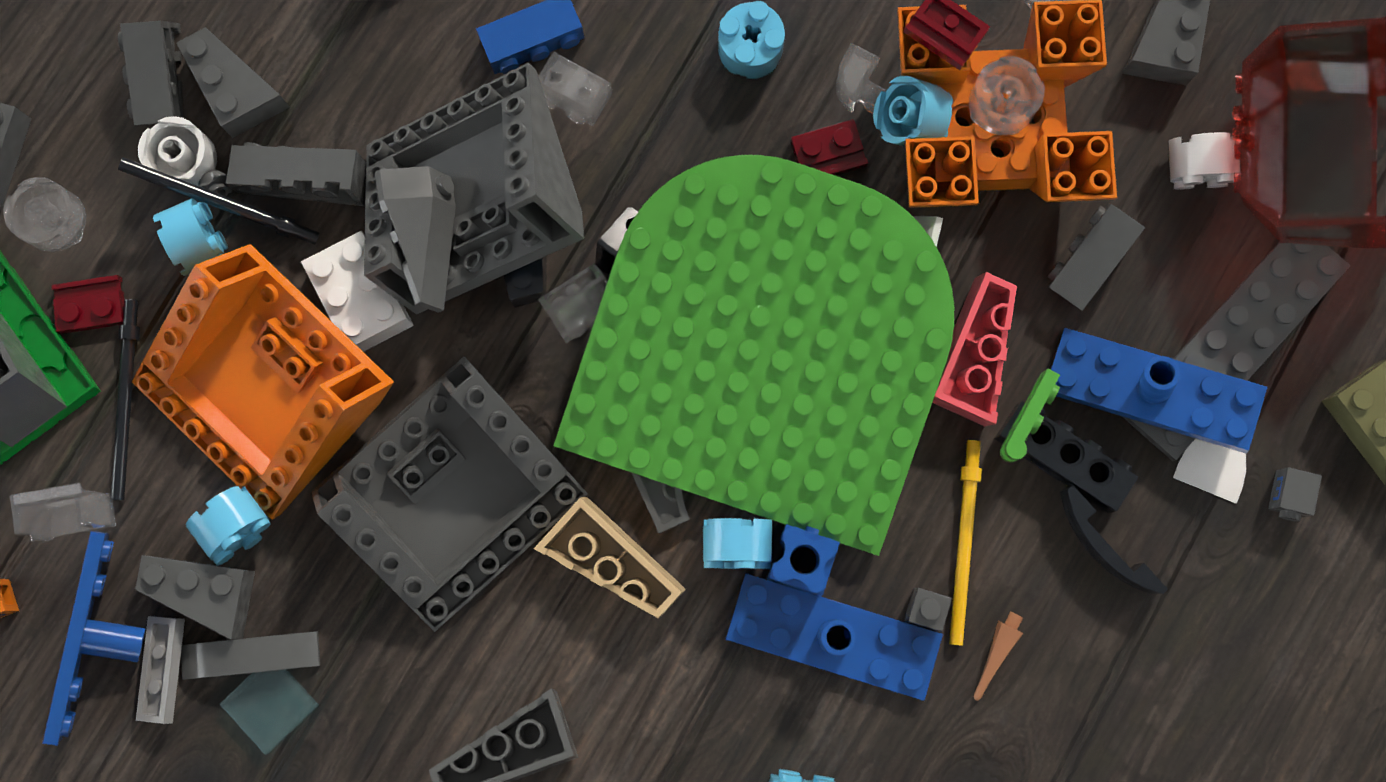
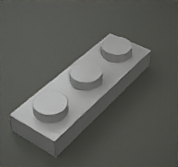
M148 616L135 721L160 724L173 723L185 619Z

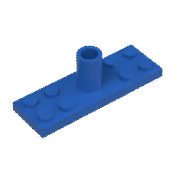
M1064 328L1051 368L1052 371L1060 374L1056 385L1060 386L1057 397L1246 454L1250 449L1267 391V386L1068 328ZM1153 380L1159 381L1163 385L1157 384Z
M90 532L43 744L58 745L63 737H68L69 733L72 732L76 712L70 711L72 701L76 702L77 698L80 697L84 678L77 677L82 654L137 663L139 661L145 628L90 620L95 596H102L107 575L101 574L103 562H110L114 547V541H108L109 533Z
M745 573L726 640L925 701L943 634ZM836 625L844 630L845 637L843 645L839 648L835 645H829L827 642V633Z

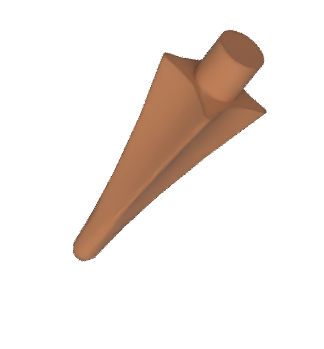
M1011 611L1005 623L998 620L987 662L974 693L975 700L979 701L982 698L993 676L1023 635L1022 632L1017 630L1023 617Z

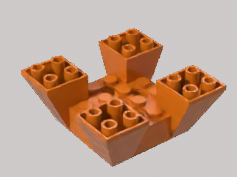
M1102 0L1034 2L1023 49L974 51L961 70H958L903 32L905 26L911 21L920 6L898 7L901 75L938 85L953 97L948 137L905 139L909 208L978 205V191L1030 189L1045 202L1117 199L1112 131L1067 132L1064 88L1101 70L1107 65ZM959 5L966 10V5ZM987 85L996 86L1000 93L991 92ZM1022 115L1031 116L1035 124L1027 123ZM995 116L999 118L1002 125L993 124L989 117ZM961 117L966 119L970 126L959 125L955 118ZM991 148L1000 149L1004 153V157H996L991 152Z

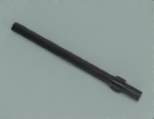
M124 157L120 161L119 171L277 230L276 234L289 238V236H293L314 245L317 242L320 233L296 224L295 219L284 215L280 218Z
M132 299L124 300L123 325L119 326L118 339L122 341L110 500H125L136 341H139L140 327L137 326L138 300Z

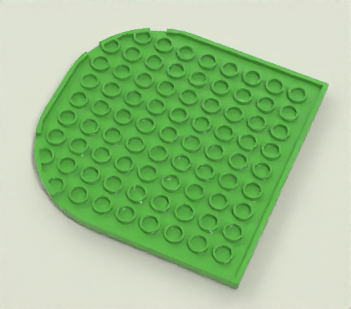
M763 155L722 157L690 168L672 178L658 189L635 215L625 232L560 424L554 447L785 525L798 527L802 530H805L806 526L818 529V535L831 538L842 544L879 556L952 344L954 300L948 271L941 254L925 229L907 210L882 193L859 183L793 161Z

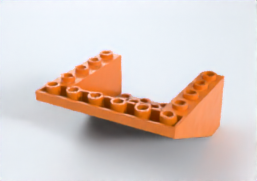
M249 244L194 265L136 372L132 383L240 489L245 486L264 513L273 520L283 513L377 408L394 381L262 254Z

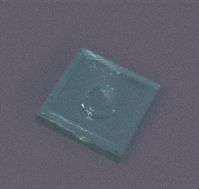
M287 669L252 673L220 703L222 708L265 755L269 754L319 706Z

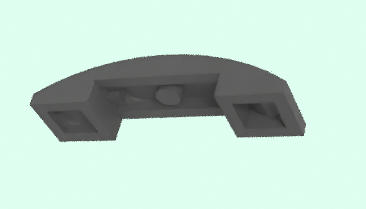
M318 631L182 645V680L321 666Z

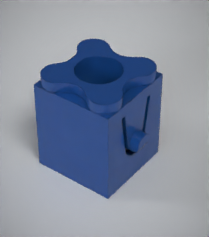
M786 524L779 539L782 547V556L778 562L771 564L767 580L817 596H823L840 542L818 535V529L806 526V529L802 530ZM798 548H809L816 556V566L809 573H799L791 565L792 553Z

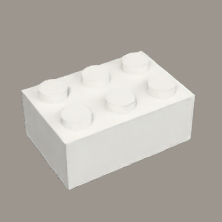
M359 231L301 261L331 322L364 352L414 325L403 304L364 276L365 234Z

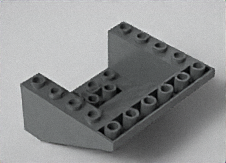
M530 63L509 71L507 74L480 86L478 89L460 98L454 99L452 102L433 112L427 113L407 125L401 126L397 130L367 145L364 276L416 315L428 309L418 306L414 302L402 268V263L406 261L399 243H393L390 232L395 230L389 213H382L375 172L379 169L429 166L452 178L456 209L445 301L584 239L583 217L579 200L537 71Z
M462 357L311 491L317 514L434 632L560 520L580 497H585L588 494L465 357Z

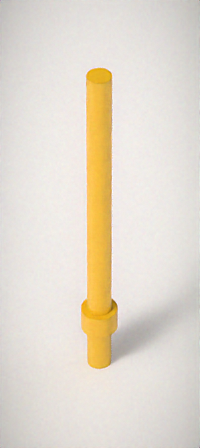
M967 440L965 466L961 467L960 480L964 482L949 644L962 646L977 482H981L982 468H979L981 441Z

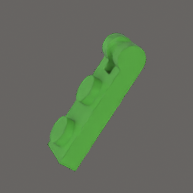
M1049 368L1040 374L1001 446L1000 456L1004 461L1009 463L1015 462L1026 455L1027 446L1025 440L1029 433L1034 435L1044 419L1040 412L1045 403L1050 405L1060 389V386L1056 385L1060 374Z

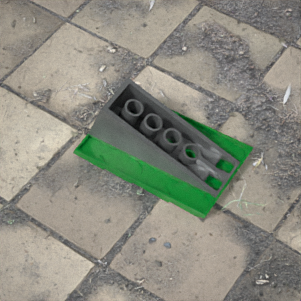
M0 251L1 465L4 461H7L29 445L32 440L34 441L59 423L58 421L63 420L85 404L87 400L96 396L101 390L75 352L70 349L62 335L56 332V327L51 319L44 313L16 270Z

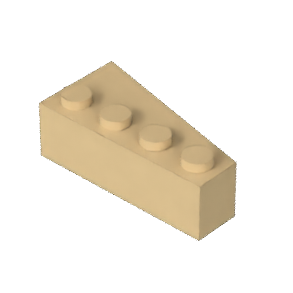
M580 497L534 548L540 553L557 560L565 567L591 579L590 581L618 594L619 597L657 618L661 617L686 590L588 497Z

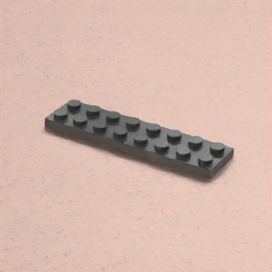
M1299 221L1286 233L1173 359L1248 381L1351 265ZM1153 380L1155 383L1163 385L1159 381ZM1123 417L1171 461L1177 460L1196 439Z

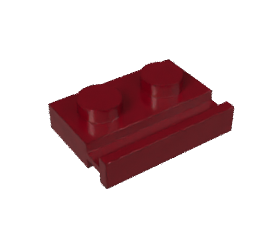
M924 0L911 21L905 26L903 32L958 70H961L991 26L952 0Z
M854 119L791 137L790 142L796 161L799 164L835 176L858 170L868 165Z
M112 275L51 285L55 298L53 299L56 332L66 334L123 325L124 292L121 288L122 277Z

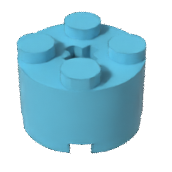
M763 1L742 3L729 10L720 21L718 33V52L726 69L735 75L739 74L750 79L761 78L772 72L779 63L783 52L785 38L783 22L779 15Z
M899 76L889 82L892 85L886 92L881 91L874 106L873 119L875 127L881 131L884 141L905 147V139L948 137L953 97L942 87L914 77Z
M193 198L153 216L154 222L161 221L163 228L157 230L159 239L174 266L180 263L183 265L184 269L180 271L183 276L190 274L194 265L223 255L224 250L228 249L223 234L220 231L215 232L209 221L213 219L208 205L201 201L197 202Z
M235 486L223 491L205 503L208 509L201 516L196 511L186 522V528L209 559L219 566L231 559L234 551L242 546L245 550L255 546L262 539L259 533L267 529L271 523L246 487L243 486L240 489L239 486Z
M742 518L704 519V568L771 569L772 520L753 519L751 521Z

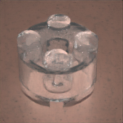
M1014 56L1002 57L986 65L979 73L969 95L970 116L973 122L984 130L996 135H1014L1024 129L1033 119L1044 99L1045 87L1043 80L1041 82L1040 77L1036 73L1037 69L1030 62ZM1002 93L1008 94V99L1004 98Z
M34 177L22 181L17 185L18 189L12 196L8 195L3 209L4 220L9 230L22 241L42 251L57 252L78 244L82 240L86 225L85 208L79 197L62 185L48 178Z

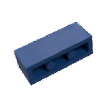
M545 0L476 28L494 74L500 72L507 74L509 71L519 68L520 64L532 60L536 62L543 60L549 56L550 52L559 48L570 49L585 38L582 25L571 0Z

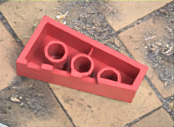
M988 272L974 279L954 326L947 362L932 402L982 426L995 425L997 423L998 412L996 410L998 397L1001 395L1003 381H1001L1003 363L1007 357L1008 348H1006L1008 330L1011 329L1017 290L1016 285Z

